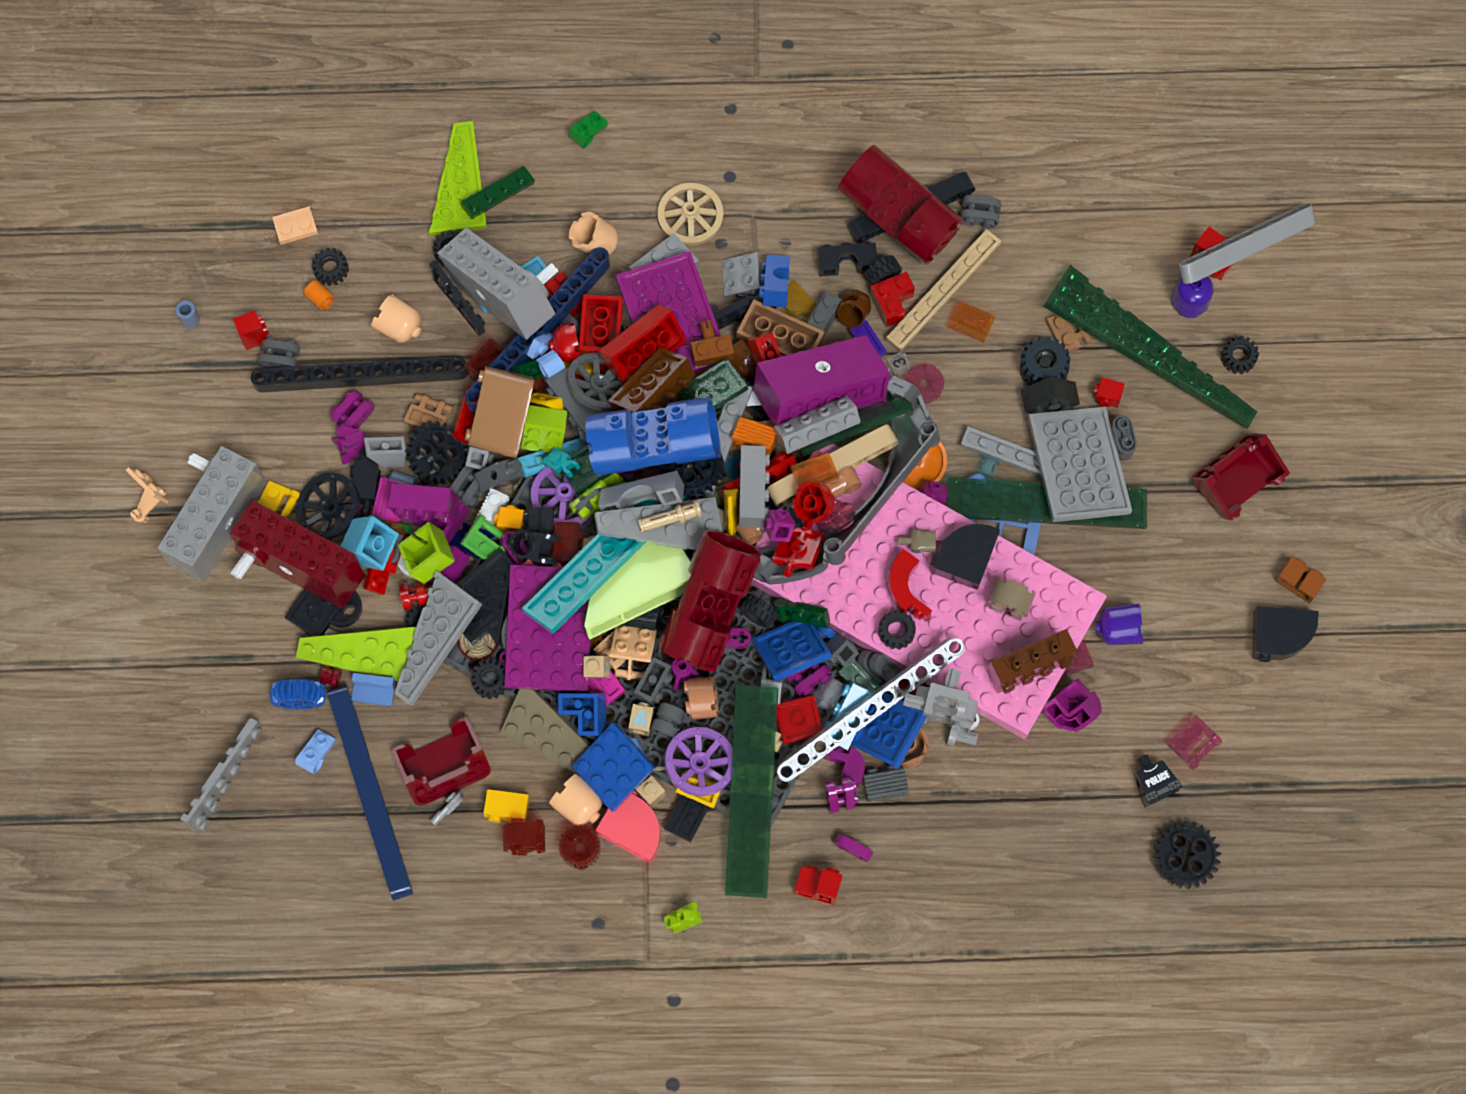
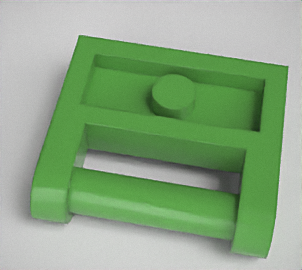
M482 514L476 517L473 525L460 542L461 545L484 561L500 549L505 552L501 544H496L478 531L482 526L499 539L504 533L487 521L486 517Z

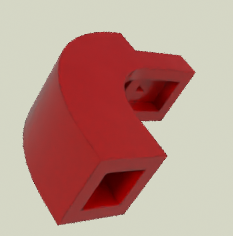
M903 548L891 567L889 576L890 596L900 612L911 610V614L916 619H923L927 622L933 610L915 598L908 587V579L919 566L920 560Z

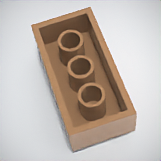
M753 300L736 332V341L744 339L747 342V340L760 334L773 332L780 354L786 356L821 347L825 331L772 307L763 306V303Z

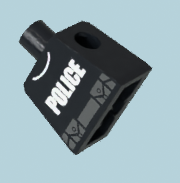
M1148 754L1137 759L1142 770L1136 772L1134 779L1145 808L1179 792L1183 787L1163 760L1153 764Z

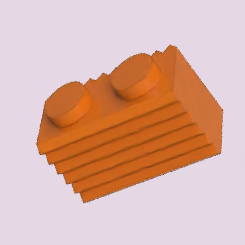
M740 416L732 435V444L740 450L741 445L766 446V454L770 456L777 436L774 427Z

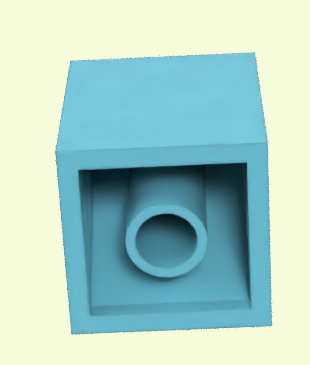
M373 516L352 519L341 547L354 553L360 566L384 570L399 533Z

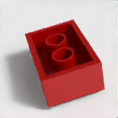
M583 294L579 340L580 356L587 353H600V349L621 334L624 307L623 297Z

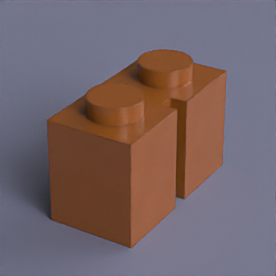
M1291 557L1275 582L1310 604L1326 581V578L1318 570H1309L1306 563L1301 559Z

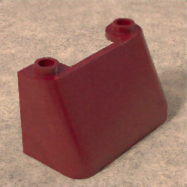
M1251 433L1240 438L1191 477V480L1225 520H1234L1240 516L1242 510L1240 505L1267 484L1279 485L1283 483L1285 477L1290 472L1266 434Z
M468 716L457 719L452 723L450 727L451 735L414 751L410 744H401L391 749L407 789L416 805L423 806L480 781L490 774L491 768Z

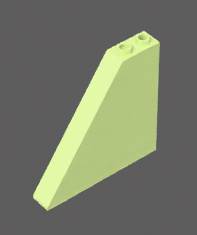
M646 542L590 597L584 625L589 640L682 596L691 576L688 571L691 562L683 549Z

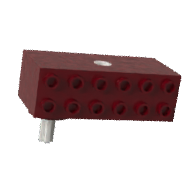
M253 500L230 532L236 544L235 550L242 556L231 572V575L235 576L238 580L242 579L253 563L343 609L365 577L354 553Z

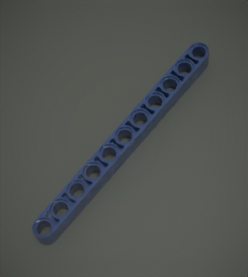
M602 247L594 249L548 300L555 315L540 327L542 330L536 331L527 340L518 334L489 367L515 373L514 365L530 358L527 353L533 339L552 333L580 302L583 294L586 295L609 269L610 259L608 251ZM524 342H530L528 345H522ZM512 356H517L515 359H509ZM478 379L465 394L467 407L473 413L476 412L478 401H471L479 399L481 382H478Z
M347 684L328 690L327 695L392 900L395 901L412 895L413 890Z

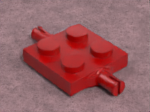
M805 521L803 527L794 528L790 542L779 541L772 560L774 564L786 566L783 572L785 577L790 578L794 568L813 569L825 540L824 532L811 530L813 523Z

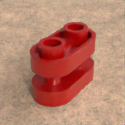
M415 580V586L409 587L408 582L399 583L404 610L411 609L412 602L419 601L420 606L427 604L429 598L427 594L430 588L428 582L423 584Z

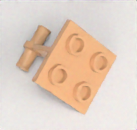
M128 467L126 471L145 489L137 509L132 510L131 517L137 522L146 523V520H149L147 514L160 501L166 504L169 502L165 497L167 493L161 487H156L152 483L153 479L145 472L142 473L138 469L133 470Z
M623 625L615 628L610 657L629 659L628 670L616 669V677L627 678L629 681L631 679L641 680L645 672L633 671V660L651 662L657 630L653 631Z

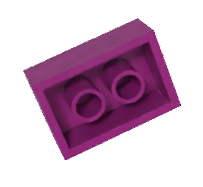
M392 484L388 508L402 521L411 522L412 519H418L422 523L439 521L440 524L450 525L451 522L458 523L461 499L451 488Z

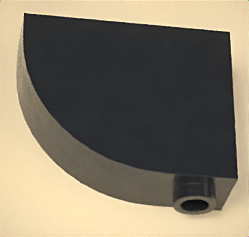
M970 524L956 529L944 540L938 555L933 554L930 566H933L931 573L978 590L1001 529L985 524Z
M1257 606L1253 612L1252 659H1258L1260 662H1270L1271 660L1288 659L1300 653L1316 633L1319 611Z

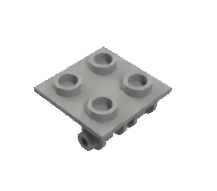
M758 252L722 260L725 297L751 291L752 295L758 293L760 290Z

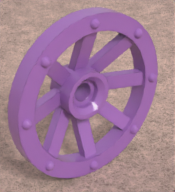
M580 464L578 470L575 468L569 470L571 473L573 471L583 476V478L570 484V478L566 474L564 475V481L561 483L553 475L555 472L547 467L536 476L532 484L531 501L533 507H541L538 495H555L543 507H553L558 502L560 503L559 519L554 518V527L574 528L582 525L593 516L592 514L582 521L578 517L565 520L566 504L572 503L574 498H578L584 493L575 491V489L588 482L591 487L597 483L593 474ZM548 478L556 488H540V486ZM563 490H567V491H568L567 494H562L561 492H562Z
M704 727L689 728L677 734L671 740L665 754V769L669 779L678 789L693 796H709L724 789L732 779L736 767L735 753L729 741L717 731ZM695 737V753L693 754L682 741ZM701 737L715 741L705 753L702 752ZM721 746L726 757L710 760L712 754ZM676 747L680 749L689 761L673 759ZM696 763H700L702 766L698 767ZM728 764L724 777L709 768ZM674 766L689 768V770L680 778ZM695 774L697 775L699 787L686 782ZM704 774L718 782L706 787Z

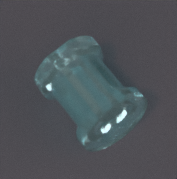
M986 454L983 456V463L977 474H981L986 480L991 481L994 479V471L996 466L999 465L1000 460Z

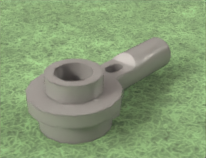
M453 792L445 800L448 804L442 811H438L430 819V822L436 826L446 815H449L464 800L461 796L462 793L458 792L456 794Z

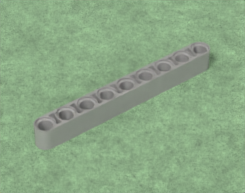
M1312 204L1299 205L1181 261L1179 268L1183 283L1196 282L1316 224Z

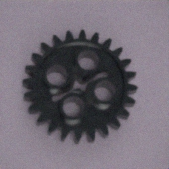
M429 421L426 425L422 423L419 428L417 427L413 430V433L408 436L410 440L405 443L410 447L404 451L410 454L406 458V461L412 462L409 468L415 467L416 470L413 474L420 473V480L426 477L427 484L434 481V485H438L440 481L442 485H445L448 481L451 483L464 468L463 466L466 465L467 460L464 458L468 456V453L464 452V450L468 446L462 445L461 441L452 437L454 426L448 429L446 422L441 426L439 421H436L434 424ZM434 436L438 437L439 443L434 440ZM421 448L426 451V455L422 454ZM447 450L453 454V458L448 455ZM434 463L439 465L440 470L435 468Z
M722 453L719 458L688 462L689 468L687 463L677 464L675 462L659 465L661 471L659 475L673 471L678 472L684 484L683 497L687 495L688 500L691 499L692 495H695V498L698 499L700 493L706 496L707 490L714 492L712 486L719 487L718 480H723L722 473H725V462Z
M1184 821L1182 827L1176 822L1174 829L1169 825L1167 827L1168 833L1166 831L1160 833L1163 838H1156L1155 841L1160 845L1153 846V849L1158 851V853L1152 855L1153 858L1158 859L1154 866L1161 867L1157 873L1161 874L1164 872L1166 875L1163 880L1165 881L1170 878L1171 886L1178 882L1179 889L1186 884L1187 890H1189L1193 883L1195 888H1198L1200 886L1199 881L1205 885L1207 883L1206 878L1211 880L1214 877L1211 872L1216 873L1218 871L1214 865L1221 863L1220 860L1216 859V857L1221 855V852H1216L1215 849L1220 844H1213L1216 837L1209 838L1210 830L1203 832V825L1197 829L1195 828V822L1188 826L1187 821ZM1190 837L1192 839L1191 845L1188 850V855L1190 856V858L1186 861V871L1185 873H1183L1182 867L1184 865V861L1186 858V855H1184L1183 853L1188 848V838ZM1174 838L1181 839L1183 847L1176 846ZM1200 843L1203 846L1204 851L1198 852L1195 849L1194 844ZM1170 858L1177 859L1179 867H1173L1170 864ZM1196 863L1199 866L1200 871H1192L1190 864Z

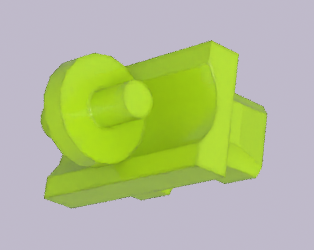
M693 902L668 913L669 915L664 917L666 929H672L673 934L702 923L701 913L697 911L698 903Z

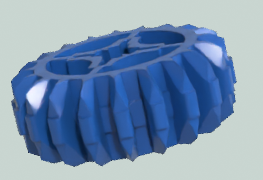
M306 679L277 681L271 686L270 702L278 708L290 710L318 708L325 703V686L318 681Z

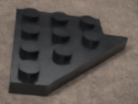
M502 549L456 584L482 603V606L463 632L472 646L488 633L498 646L502 641L501 632L506 618L509 599L510 565H514Z

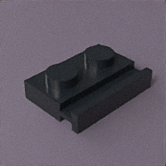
M747 297L713 313L719 330L744 319L750 307Z
M681 795L664 830L691 843L710 806Z

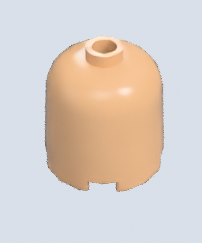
M582 213L581 216L583 217L577 222L574 221L569 230V239L572 240V246L588 255L594 249L602 247L611 255L618 244L617 230L595 213Z
M393 294L384 300L379 308L382 311L378 318L374 317L371 327L400 343H406L412 337L417 338L422 330L419 327L421 323L419 312Z
M574 774L563 784L566 787L561 794L556 792L549 804L575 826H584L588 822L593 824L601 815L598 812L601 809L602 800L581 776Z

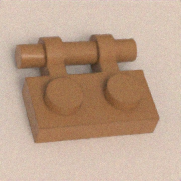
M1077 307L1070 310L1071 318H1068L1066 313L1063 312L1046 320L1054 339H1058L1059 344L1063 343L1069 353L1081 348L1079 341L1084 339L1086 345L1093 342L1090 328L1086 327L1083 321L1084 316L1082 313H1079ZM1077 324L1080 331L1076 334L1072 328V325Z
M417 393L414 401L420 404L419 406L410 405L403 422L409 426L419 428L422 423L426 425L429 421L433 424L439 421L441 426L443 423L448 422V417L442 414L444 412L452 414L454 407L447 405L445 401L441 400L439 402L431 399L429 395ZM430 406L436 408V411L433 412L427 410L426 407Z

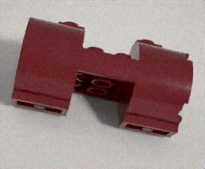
M875 144L869 147L856 160L837 187V190L925 265L932 262L933 256L940 253L949 244L959 230L957 226L959 224L962 225L964 222L963 218Z
M714 530L703 531L688 568L691 576L679 605L677 604L673 607L660 639L659 648L664 653L676 660L680 658L690 662L691 666L697 667L700 670L716 672L730 637V624L741 597L746 596L760 562L762 554L760 550L732 535Z

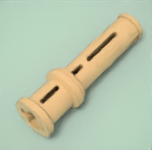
M693 500L691 504L677 505L674 510L639 519L638 525L642 533L674 522L685 523L687 519L701 518L702 515L697 500Z

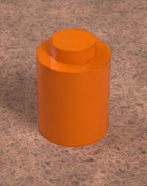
M317 280L309 283L303 292L304 296L320 310L329 309L334 303V295Z

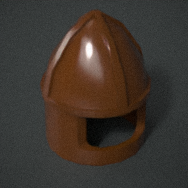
M851 290L842 298V303L837 309V316L840 322L852 328L862 325L871 312V298L869 295L859 290Z
M741 339L733 345L734 360L727 362L742 377L755 379L757 367L748 343Z

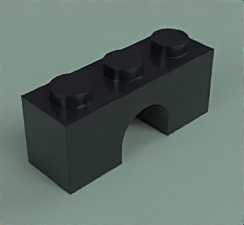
M863 241L859 244L843 243L839 246L823 245L817 247L819 277L839 275V264L844 260L853 261L857 265L858 273H865L870 268V265H874L878 261L876 242Z

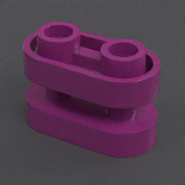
M357 390L350 391L345 395L344 401L331 411V421L337 425H341L344 422V425L358 429L372 414L375 404L368 399L362 402L363 395Z
M816 664L790 675L786 679L789 683L793 681L798 683L794 689L799 696L803 694L807 696L815 690L814 686L819 683L821 685L826 683L831 678L830 674L832 671L828 665L821 667L819 664ZM813 669L814 673L804 679L802 675Z
M849 776L841 778V785L835 786L833 780L825 782L826 799L830 814L839 812V805L845 804L846 810L855 808V804L858 803L855 780H851Z

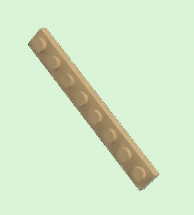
M986 229L886 337V341L902 352L1001 244V240Z

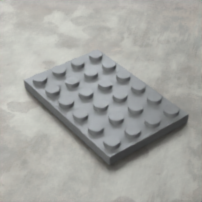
M1106 407L1029 414V426L1052 522L1131 514L1132 507Z

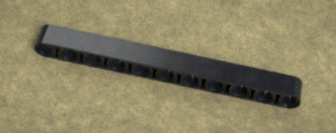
M454 356L256 369L252 372L250 378L256 391L263 393L462 380L467 377L468 368L464 358ZM456 366H463V369L460 371L454 370ZM437 367L444 368L441 372L434 371ZM418 368L424 369L421 373H415V370ZM399 369L404 370L402 374H395ZM378 371H384L380 376L375 375ZM358 372H364V375L361 377L355 376ZM339 373L345 374L342 378H336ZM318 375H325L324 378L320 380L316 379ZM299 376H305L301 381L296 380ZM279 377H285L282 382H277ZM260 378H265L263 383H257Z

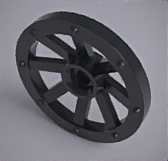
M331 472L316 476L305 485L299 495L296 506L299 525L327 540L343 535L347 532L352 519H357L361 505L359 491L356 485L342 474ZM326 482H330L329 497L319 487ZM337 482H341L346 487L337 498ZM313 491L322 500L320 504L307 502ZM350 493L351 504L341 505ZM306 509L320 510L319 514L307 520ZM349 511L347 517L343 521L340 516L341 512ZM325 518L320 531L311 527ZM334 518L338 526L328 531Z

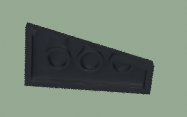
M436 260L432 261L429 267L434 282L478 336L484 334L485 322L482 317L474 313L468 300L465 301L460 290L454 286Z

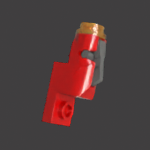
M389 523V527L399 533L384 570L368 568L364 590L378 595L385 594L389 575L396 574L401 557L398 544L404 541L406 537L403 525Z

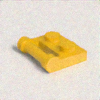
M269 481L258 503L277 513L285 496L289 497L281 513L282 516L288 519L296 501H298L300 493Z

